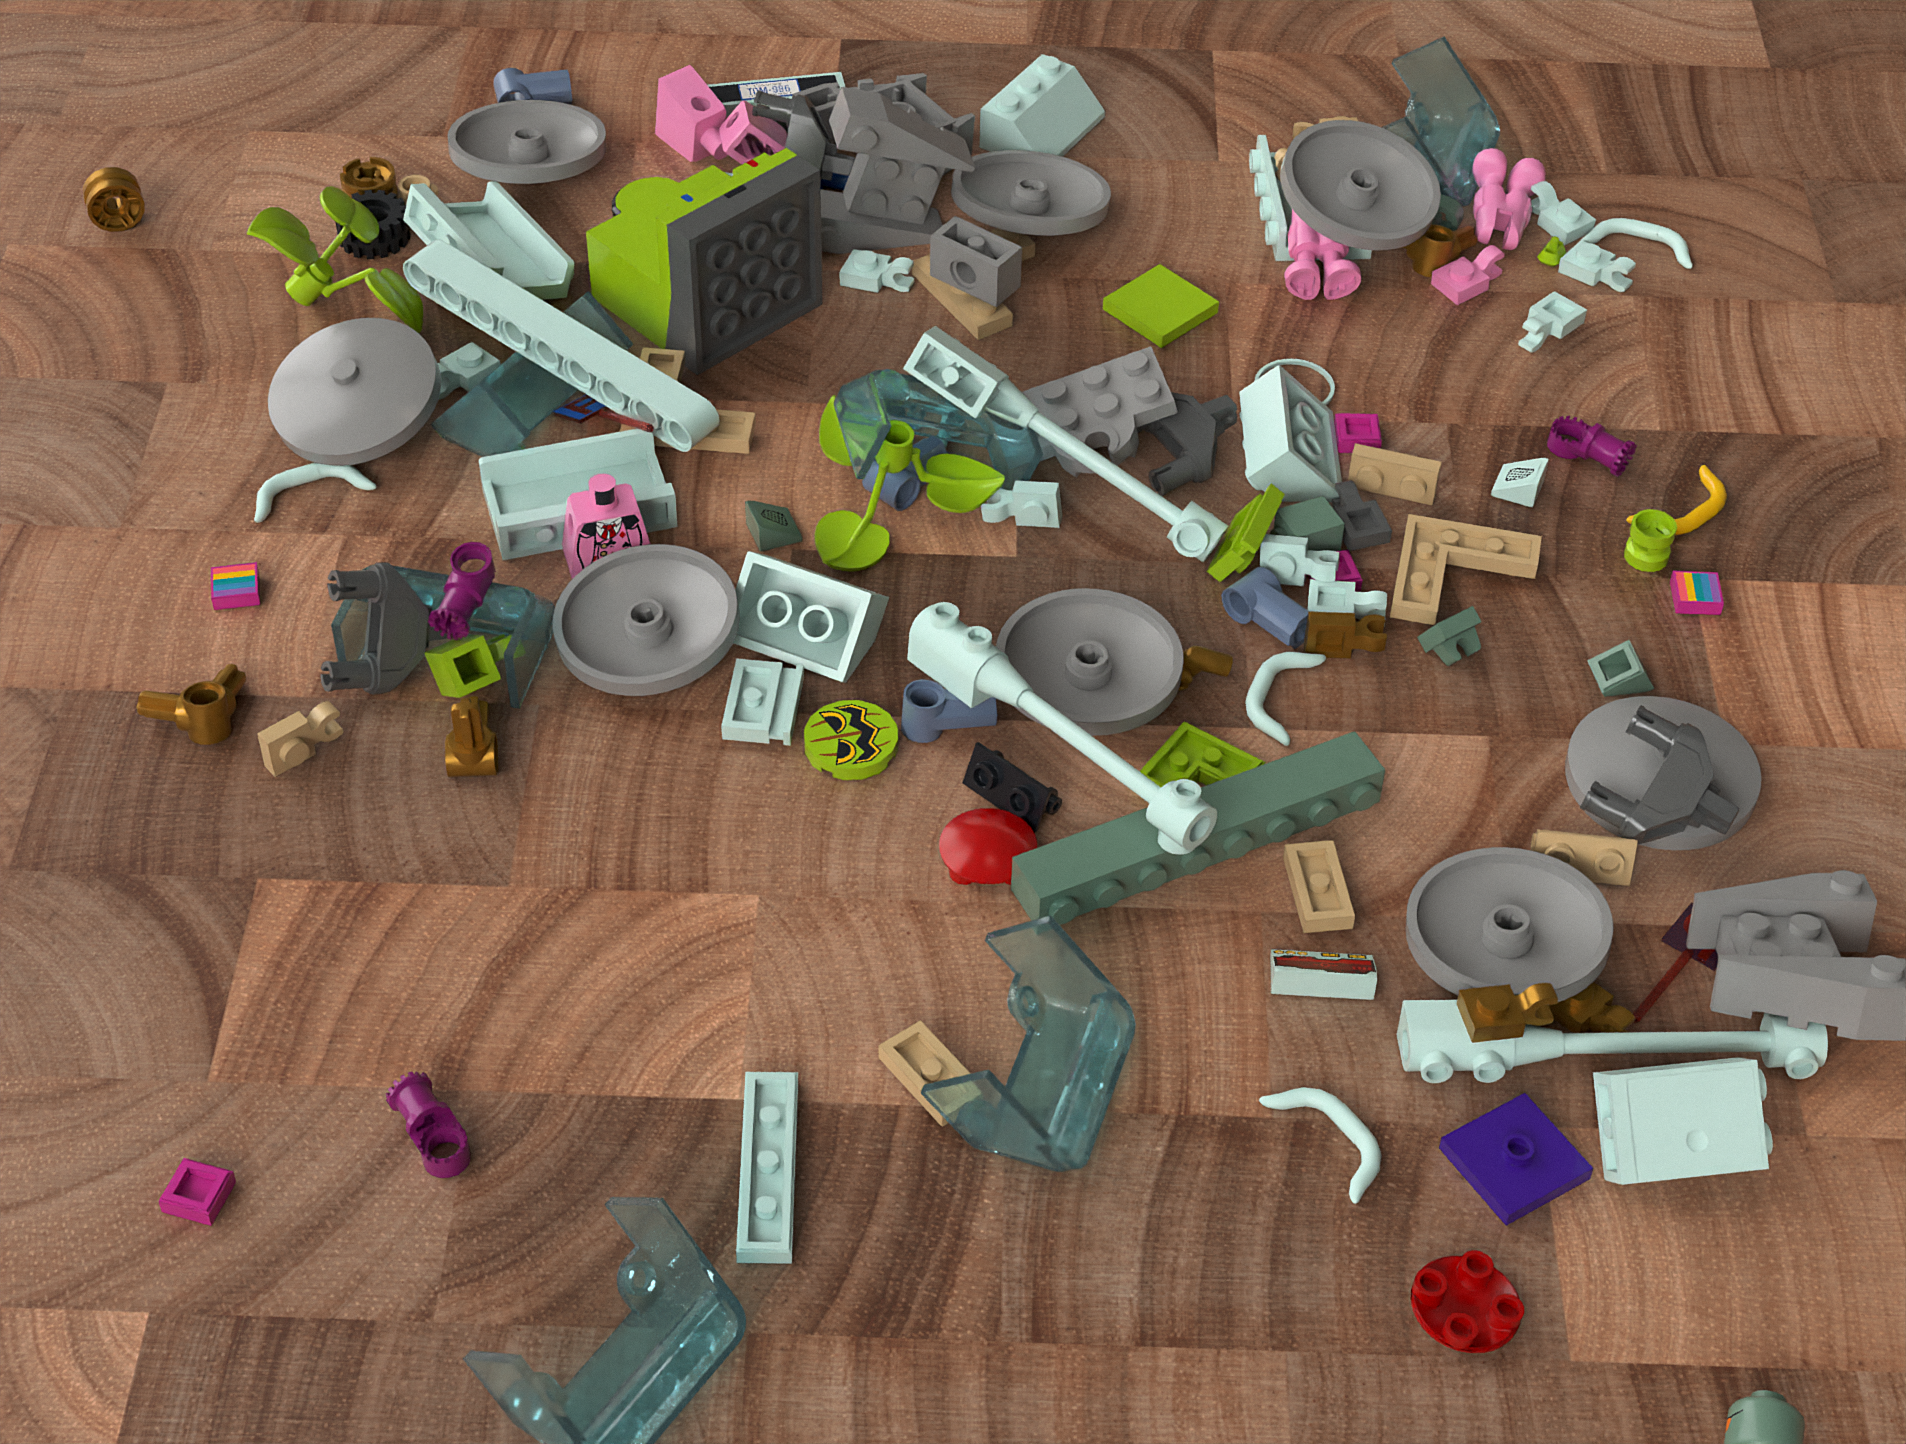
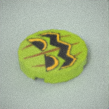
M842 700L828 704L810 716L804 728L805 755L814 768L822 772V768L832 772L833 778L863 780L885 770L888 767V762L893 756L895 758L898 752L897 724L887 711L876 704L861 700Z

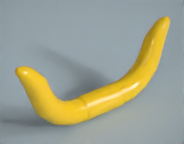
M1706 465L1700 467L1699 476L1700 481L1710 492V498L1686 516L1674 519L1677 524L1675 536L1686 534L1699 528L1717 515L1725 505L1727 500L1725 486ZM1634 515L1627 518L1628 523H1632Z

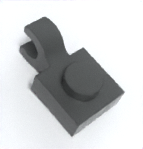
M1352 480L1335 483V489L1339 498L1332 499V506L1345 523L1342 540L1347 549L1352 551L1390 543L1392 529L1376 500L1363 502Z

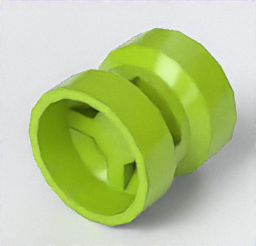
M1653 509L1642 510L1634 515L1630 527L1631 537H1629L1624 550V557L1629 565L1644 572H1655L1666 567L1671 553L1670 545L1673 543L1677 531V524L1673 517L1665 512Z

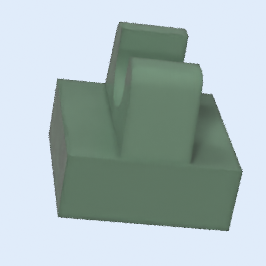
M1471 606L1437 623L1417 638L1425 653L1434 650L1447 666H1450L1462 659L1456 644L1463 648L1467 657L1481 649L1475 626L1482 621L1474 607Z

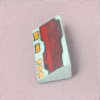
M1271 949V994L1374 1000L1377 970L1373 955Z

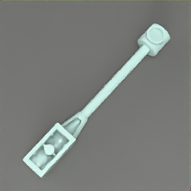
M937 326L924 332L903 368L975 419L987 411L1022 427H1029L1173 525L1166 538L1173 542L1175 549L1183 556L1195 557L1204 563L1229 527L1193 501L1182 511L1040 414L1039 409L1008 379L1009 376Z
M948 602L936 603L925 608L915 618L909 632L907 660L970 708L991 697L1014 707L1023 708L1149 803L1146 818L1148 822L1159 829L1158 843L1165 851L1178 855L1190 853L1204 842L1212 832L1217 821V810L1200 798L1201 787L1196 782L1180 779L1168 782L1163 787H1160L1033 693L1031 686L1011 665L1008 656L992 644L991 632L981 626L969 627L960 621L957 606Z
M1403 1000L1397 1030V1040L1404 1070L1406 1072L1421 1071L1422 1078L1429 1083L1444 1082L1452 1076L1453 1071H1473L1474 1077L1478 1081L1490 1083L1502 1078L1505 1070H1512L1516 1066L1562 1057L1563 1054L1761 1052L1762 1060L1766 1067H1785L1789 1077L1804 1079L1815 1074L1818 1067L1824 1065L1828 1052L1826 1025L1809 1022L1807 1030L1787 1026L1788 1017L1764 1013L1760 1031L1562 1033L1561 1030L1526 1024L1523 1037L1472 1043L1457 1007V1000Z

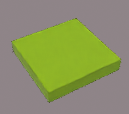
M1161 264L1103 298L1104 311L1161 348L1217 314L1219 309L1218 300Z

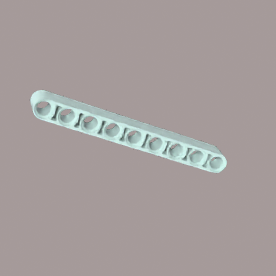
M440 239L434 240L403 263V272L407 281L418 292L639 427H651L654 436L682 452L689 451L719 425L720 420L716 408L706 398Z

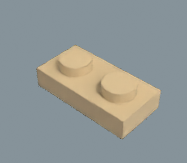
M1355 443L1348 481L1352 480L1359 490L1433 505L1442 462Z
M1334 841L1285 844L1283 859L1303 933L1353 929L1355 914Z
M921 1020L879 1045V1059L942 1127L984 1101L985 1088Z

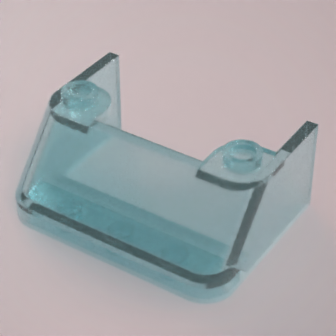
M1444 36L1393 59L1391 64L1411 92L1405 110L1406 117L1381 128L1393 132L1413 145L1427 159L1435 171L1441 194L1457 200L1463 208L1471 203L1478 187L1472 173L1474 159L1484 149L1495 148L1500 136V127L1493 110Z
M589 291L563 312L624 350L629 349L633 345ZM515 352L430 425L441 438L480 457L523 450L526 446L522 441L531 434L530 431L579 389L520 353Z
M891 369L875 370L844 383L834 400V408L857 479H865L891 428V420L907 423L913 429L914 435L925 437L933 435L941 440L987 448L994 469L1005 476L1004 484L1001 487L1005 490H1013L1015 481H1029L1044 455L1036 432L1031 428L1022 427L987 411L975 419L916 377L900 374Z
M393 566L424 604L430 605L432 611L439 607L445 596L443 589L449 575ZM492 582L485 595L483 605L474 610L468 624L472 631L496 635L504 634L505 636L512 635L504 652L510 706L520 709L553 635L555 606L548 598L528 589ZM369 598L343 600L331 624L338 661L360 660L365 650Z
M1050 915L989 932L984 940L1015 974L1009 988L1007 1004L1012 1016L1026 1031L1006 1085L1004 1086L988 1069L925 1084L921 1094L973 1148L1055 1172H1066L1084 1167L1090 1158L1135 1034V1018L1127 1000Z
M611 1197L604 1204L635 1245L620 1264L617 1273L618 1291L631 1309V1312L563 1389L551 1375L543 1372H534L521 1355L470 1350L463 1358L514 1425L542 1444H654L743 1338L746 1328V1316L742 1305L663 1198Z

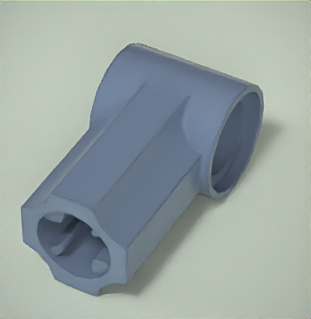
M506 68L498 72L494 78L493 85L497 103L516 100H545L572 104V90L568 69L524 74L519 69Z
M933 435L913 445V448L920 449V460L925 471L927 461L932 456L948 453L944 443ZM876 459L867 467L862 480L863 487L870 493L873 491L879 469ZM912 461L901 472H887L879 499L897 511H903L911 506L916 500L920 488L926 484V482H922L919 479Z
M1257 567L1223 590L1221 595L1222 604L1234 621L1240 624H1247L1252 620L1284 644L1292 646L1294 649L1304 643L1309 611L1282 593L1280 582L1270 570L1264 567Z
M920 679L912 681L904 689L901 731L911 741L928 743L938 739L942 731L946 729L995 726L997 723L996 698L994 697L970 708L947 689L931 680Z

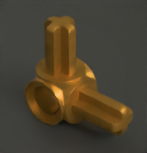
M1431 224L1421 238L1403 248L1407 249L1408 258L1413 260V270L1420 275L1432 278V271L1457 260L1461 251L1476 245L1478 238L1474 234V228L1468 225L1452 231L1447 227Z
M227 664L224 669L218 672L213 681L194 683L184 689L180 695L147 690L142 691L138 698L137 713L147 718L176 722L177 728L180 731H187L189 739L194 743L201 745L219 743L225 740L232 731L230 716L236 709L235 696L245 684L246 674L238 670L237 665Z
M478 696L461 698V702L453 704L450 709L453 730L446 735L445 739L447 776H497L498 742L496 732H493L488 727L489 705L487 701L479 700Z

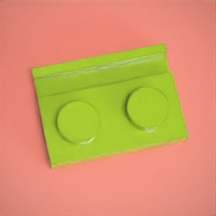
M1271 483L1264 495L1259 494L1234 516L1206 572L1221 582L1234 570L1237 573H1241L1248 567L1285 496L1282 491Z

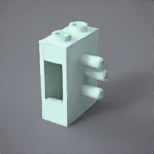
M1728 1058L1593 1072L1604 1180L1625 1185L1769 1169L1768 1155L1772 1152L1773 1140L1770 1128L1763 1118L1762 1101L1766 1098L1767 1086L1765 1076L1762 1070L1758 1068L1757 1060Z

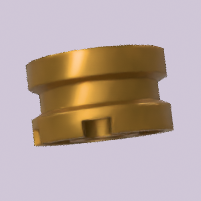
M370 156L369 162H360L359 158L354 159L342 167L343 173H339L342 191L351 198V194L358 192L360 195H363L365 190H372V193L384 190L386 195L391 192L398 195L394 166L383 158Z
M105 167L95 171L86 179L83 186V198L88 216L94 225L109 232H121L134 227L141 221L145 212V202L141 194L140 185L133 174L122 168Z

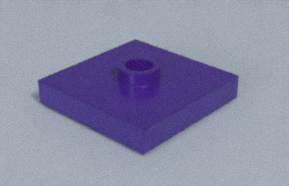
M1526 1093L1441 1137L1439 1145L1441 1152L1506 1226L1590 1180L1594 1169Z

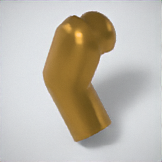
M1200 646L1189 647L1183 651L1184 663L1179 690L1187 689L1193 681V677L1201 671L1227 677L1232 668V655Z

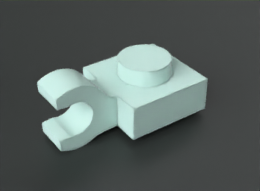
M1541 181L1531 186V190L1538 195L1537 198L1531 200L1532 212L1539 215L1537 224L1551 236L1558 237L1564 246L1587 235L1594 228L1596 219L1569 198L1559 202L1556 192L1550 183Z
M1581 240L1560 259L1558 272L1590 286H1595L1601 281L1618 292H1625L1632 285L1633 280L1624 277L1622 274L1627 275L1635 268L1636 263L1627 257H1619L1615 260L1616 254Z
M853 249L839 272L840 286L876 293L879 292L882 286H886L900 292H909L915 282L914 278L906 277L902 274H909L914 261L909 258L899 257L892 262L891 256L868 250Z
M1555 291L1530 307L1528 318L1522 326L1523 329L1529 332L1519 341L1518 345L1533 353L1542 346L1548 335H1553L1559 339L1563 338L1584 323L1587 309Z
M473 342L440 359V363H438L441 374V389L438 400L445 398L460 386L469 392L500 375V360Z
M1015 481L1013 490L1000 488L987 500V504L981 505L982 519L985 522L996 523L1005 520L1009 516H1015L1017 526L1059 528L1062 519L1059 483Z
M1265 534L1260 546V567L1270 570L1280 584L1304 586L1307 575L1318 581L1334 582L1336 571L1339 569V552L1308 550V538Z
M1310 579L1307 610L1309 612L1355 613V618L1359 620L1364 616L1372 614L1385 617L1387 593L1383 591L1355 592L1356 582H1323Z

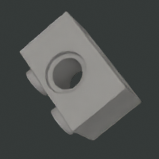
M954 216L931 235L930 276L995 307L1021 287V246L957 216Z

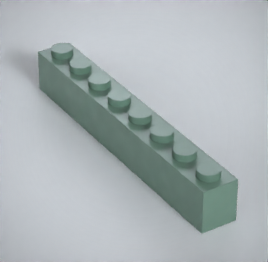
M1354 731L1201 787L1200 798L1217 810V821L1212 832L1204 842L1190 853L1178 855L1165 851L1158 843L1159 829L1147 821V808L1012 857L1011 890L1038 931L1056 924H1065L1079 915L1098 908L1110 907L1119 900L1143 891L1155 890L1164 883L1188 874H1197L1206 867L1230 858H1240L1251 850L1272 842H1282L1291 835L1315 826H1324L1333 819L1354 811L1366 810L1380 802L1385 768Z

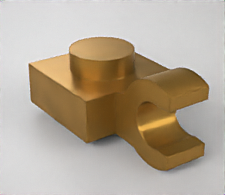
M1308 612L1304 653L1323 654L1326 658L1351 659L1352 649H1363L1370 652L1384 651L1387 634L1383 633L1385 617L1372 614L1364 616L1359 622H1356L1355 613Z
M1595 982L1578 994L1557 1004L1549 1005L1554 1020L1573 1033H1584L1588 1029L1594 1033L1628 1032L1625 1029L1635 1020V1016L1626 1008L1620 1005H1612L1614 996Z
M1550 983L1534 984L1514 996L1510 984L1459 990L1457 1007L1472 1043L1523 1037L1526 1024L1541 1026L1552 1023L1554 1017L1549 1005L1558 1003V997Z

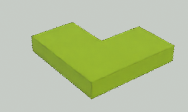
M1184 721L1140 772L1160 787H1163L1168 782L1180 779H1188L1196 783L1199 781L1205 785H1210L1264 765L1266 762Z

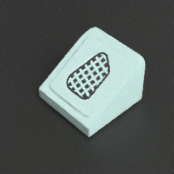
M1538 458L1503 464L1491 491V496L1533 508L1545 480L1549 459Z

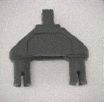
M757 91L754 103L759 104L753 106L752 115L786 122V126L789 129L785 148H788L820 170V181L822 179L831 181L833 173L850 175L856 158L837 153V145L831 143L832 138L808 97L798 94L797 96L793 95L792 99Z
M1171 392L1178 413L1137 427L1138 433L1146 431L1153 434L1176 458L1168 464L1149 472L1150 483L1154 491H1158L1160 496L1163 497L1168 492L1190 481L1202 483L1213 477L1218 449L1217 437L1237 423V405L1228 395L1200 404L1193 396Z
M376 562L368 570H332L329 573L328 579L330 581H337L335 584L327 583L328 593L332 601L369 598L364 656L361 660L323 662L321 670L330 672V674H320L321 683L325 691L332 692L334 690L363 688L365 692L372 695L390 692L425 656L426 648L429 647V641L448 639L446 633L444 636H441V630L436 632L434 630L435 627H430L428 617L432 612V607L421 601L407 581L388 562Z
M1640 705L1636 712L1637 714L1633 716L1625 733L1632 734L1665 752L1663 757L1666 759L1641 801L1636 799L1633 803L1595 781L1590 788L1591 791H1588L1580 809L1586 810L1618 827V834L1622 835L1621 838L1635 839L1638 841L1637 844L1683 832L1687 824L1695 828H1699L1702 824L1725 835L1735 820L1739 808L1719 796L1720 790L1711 784L1714 773L1702 732L1689 723H1681L1680 726H1677Z

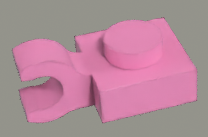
M1490 245L1484 248L1472 263L1463 256L1432 271L1431 284L1452 302L1459 305L1488 290L1489 281L1502 274V269L1494 263L1504 258L1505 253L1495 245Z

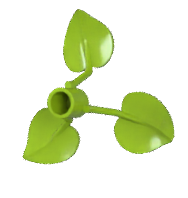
M328 186L320 194V203L325 212L335 222L343 226L341 232L320 258L318 257L316 245L309 240L310 234L308 229L290 212L279 207H269L261 211L254 218L248 228L247 235L264 240L283 255L299 264L294 270V274L285 283L287 292L296 302L303 306H311L321 294L329 298L334 291L365 279L369 289L383 304L410 328L414 329L417 333L421 332L423 325V303L421 297L407 280L391 269L384 268L379 273L374 268H368L332 284L334 271L327 261L350 232L353 233L364 243L373 242L379 234V225L374 215L368 208L352 199L344 191Z
M833 395L827 403L820 421L819 442L823 453L832 461L844 466L858 464L864 458L869 462L876 459L879 469L864 518L862 519L858 514L846 510L828 513L816 526L814 533L816 549L822 562L836 570L860 571L877 564L887 553L890 537L889 532L884 527L871 523L887 472H901L910 464V461H912L919 479L922 482L928 483L926 490L928 499L942 510L953 513H966L979 508L1002 487L1005 476L979 461L948 453L932 456L927 461L925 471L920 460V449L913 448L914 431L907 423L898 420L885 422L876 414L850 405Z

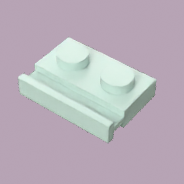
M736 658L721 726L722 739L769 744L770 739L783 740V745L791 746L804 680V665L797 664L796 669L783 668V663Z

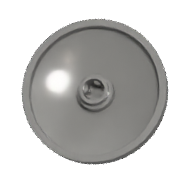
M516 100L487 105L461 116L451 125L448 131L449 155L456 166L476 177L503 183H545L578 175L600 162L607 148L606 129L598 117L577 106L545 100Z
M1332 120L1310 126L1300 132L1290 143L1281 165L1280 181L1282 190L1294 212L1318 233L1346 246L1377 251L1407 246L1427 232L1439 209L1441 199L1440 185L1435 171L1427 159L1402 137L1369 123L1352 120Z
M1026 150L987 152L971 157L975 166L973 172L955 169L953 173L951 195L955 204L975 220L1010 232L1042 236L1073 234L1098 225L1106 218L1109 211L1111 190L1106 180L1086 165L1054 154Z
M359 318L343 321L311 335L296 346L283 360L269 388V416L285 445L304 459L332 466L364 463L399 448L424 426L438 402L441 389V374L438 363L426 340L407 325L382 318Z
M649 544L613 552L598 559L578 573L568 583L557 601L553 615V633L562 661L579 680L595 689L611 694L646 696L668 692L685 686L702 677L716 666L727 654L736 638L739 628L740 610L736 591L730 577L714 560L700 552L681 546Z
M1089 588L1068 589L1038 597L1012 614L1002 627L996 643V647L1008 656L1011 665L1031 686L1033 693L1091 736L1121 733L1150 722L1171 704L1181 685L1184 663L1183 649L1180 639L1171 624L1159 612L1142 601L1109 590ZM1015 707L1031 720L1045 726L1023 708Z
M1629 697L1615 700L1595 709L1581 720L1575 728L1566 754L1565 776L1569 789L1579 806H1581L1588 791H1591L1590 788L1595 781L1633 803L1636 799L1641 801L1666 758L1663 757L1664 751L1632 734L1625 733L1633 716L1637 714L1636 712L1640 705L1677 726H1680L1681 723H1689L1702 732L1714 773L1711 784L1720 790L1719 796L1739 808L1735 820L1725 835L1702 824L1699 828L1687 824L1683 832L1639 845L1663 850H1692L1712 846L1737 833L1747 823L1755 809L1761 789V770L1753 749L1731 724L1700 706L1666 697ZM1586 810L1584 811L1592 820L1609 832L1619 837L1622 836L1618 834V827Z
M1491 847L1454 855L1428 870L1419 879L1410 894L1407 904L1405 931L1409 949L1420 968L1437 984L1456 995L1462 989L1510 984L1514 996L1534 984L1550 983L1558 997V1002L1586 989L1603 971L1611 950L1613 919L1609 905L1597 886L1571 865L1557 858L1531 850Z

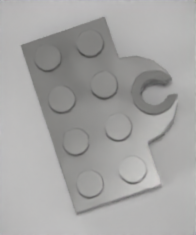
M1151 346L1022 392L1039 409L1040 414L1093 450L1102 446L1108 447L1111 462L1116 466L1121 464L1128 456L1135 457L1139 445L1137 427L1178 413L1175 400ZM994 415L1014 470L1055 456L1062 468L1076 478L1080 473H1095L1031 428L1022 427Z

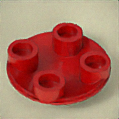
M995 808L974 809L956 816L945 826L939 840V852L943 862L949 868V876L954 882L961 885H968L973 882L979 884L1006 883L1011 885L1012 857L1037 848L1036 836L1027 822L1011 812Z
M1477 1250L1467 1251L1462 1256H1446L1431 1261L1418 1271L1411 1287V1306L1421 1327L1439 1343L1460 1352L1486 1353L1503 1347L1515 1336L1524 1315V1305L1513 1284L1503 1273L1494 1267L1492 1259L1487 1254Z

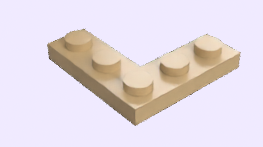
M998 228L989 231L1021 246L1022 261L1035 256V242L1026 234ZM930 254L914 260L912 275L977 340L1012 327L1013 313L1003 303L995 307L930 276Z
M643 347L640 356L641 360L681 383L685 367V351ZM716 409L720 420L719 425L691 448L749 454L756 427L755 413ZM623 417L620 432L641 428ZM654 436V446L672 447Z
M1408 514L1390 618L1435 625L1446 564L1535 579L1542 536Z

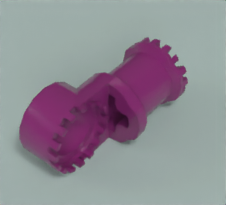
M1561 416L1559 419L1554 420L1547 440V447L1556 456L1565 459L1580 457L1587 460L1591 458L1610 468V473L1617 477L1626 470V466L1629 465V462L1626 460L1633 459L1631 455L1635 454V449L1637 448L1634 442L1630 440L1624 442L1607 433L1605 427L1599 423L1591 427L1584 423L1582 419L1578 422L1577 417H1574L1572 420L1570 416H1566V419ZM1560 435H1569L1576 438L1578 441L1572 440V442H1568L1569 439L1565 438V440H1563L1562 436Z
M480 542L463 543L452 552L450 558L452 571L443 589L445 596L439 607L433 610L428 617L430 627H435L434 630L436 632L441 630V636H444L446 633L448 639H451L452 636L454 640L467 637L470 631L468 622L474 610L483 605L485 595L493 579H495L496 570L491 550ZM470 559H480L485 562L482 569L476 572H465L460 569L463 563Z
M411 1071L408 1072V1077H405L404 1074L401 1075V1081L398 1082L395 1079L393 1082L395 1087L388 1089L390 1093H386V1101L393 1111H400L406 1120V1131L421 1153L425 1170L430 1175L438 1178H450L459 1175L467 1168L471 1161V1150L465 1130L445 1102H439L432 1093V1082L426 1073L422 1072L420 1075L419 1072L414 1074ZM452 1142L460 1147L454 1155L445 1159H439L431 1155L433 1149L442 1143Z

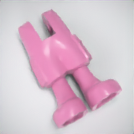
M1484 149L1477 154L1472 167L1474 179L1480 188L1475 193L1473 214L1476 220L1475 235L1480 243L1487 245L1493 229L1503 231L1502 249L1514 250L1519 245L1523 231L1531 220L1532 203L1529 197L1535 194L1531 190V186L1545 181V168L1539 160L1534 158L1520 160L1509 174L1506 193H1504L1502 185L1507 171V158L1498 149Z
M1292 209L1291 225L1287 235L1289 255L1291 258H1294L1295 262L1290 264L1284 273L1288 291L1304 300H1312L1318 295L1320 290V271L1315 263V260L1318 258L1323 262V290L1327 300H1336L1354 292L1361 283V271L1355 262L1343 259L1349 252V246L1335 242L1318 233L1307 225Z

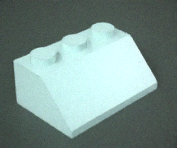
M1042 54L981 108L979 147L990 152L1026 150L1063 157L1105 118V110L1075 66L1059 61L1055 57Z
M1278 365L1239 392L1241 405L1240 419L1244 436L1242 445L1245 450L1247 467L1245 469L1246 478L1252 487L1258 491L1263 490L1265 492L1272 483L1285 494L1282 500L1285 502H1303L1320 496H1324L1328 502H1332V499L1339 498L1335 489V483L1342 482L1333 411L1284 368Z
M748 551L735 589L740 610V621L733 643L795 666L803 664L804 669L846 683L875 642L889 597L768 555Z

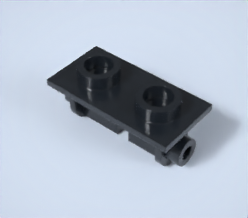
M980 742L975 744L962 783L999 809L1011 812L1022 818L1032 828L1034 833L1037 832L1043 814L1054 815L1060 809L1062 799L1058 797V791L1053 787L1047 788L1034 778H1031L1018 767L1004 759V755L1000 751H991Z

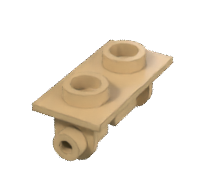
M1537 829V834L1533 833L1531 851L1549 855L1571 865L1592 882L1630 886L1638 841L1621 837Z

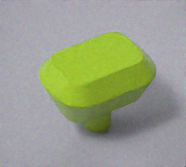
M1552 237L1538 254V260L1550 267L1558 265L1560 259L1566 254L1564 244L1559 241L1558 237Z

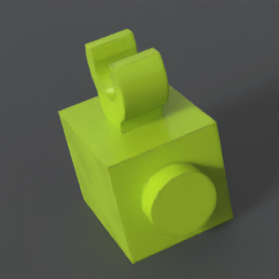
M468 634L466 638L453 639L424 652L441 695L461 698L500 680L501 676L495 663L515 655L519 650L513 635L505 637L504 634H501L486 641L484 635Z

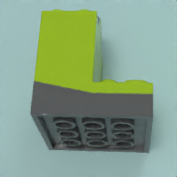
M788 148L771 156L765 152L734 168L732 177L715 165H711L681 182L663 177H649L633 181L620 189L612 200L613 217L586 231L592 298L659 348L685 351V367L696 375L703 373L823 304L820 170Z

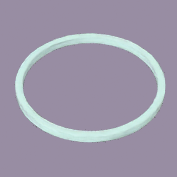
M1300 359L1276 360L1263 366L1255 376L1254 381L1259 379L1267 370L1278 365L1292 364L1309 367L1323 375L1330 385V393L1322 403L1327 406L1334 396L1335 384L1331 375L1322 367L1309 361Z

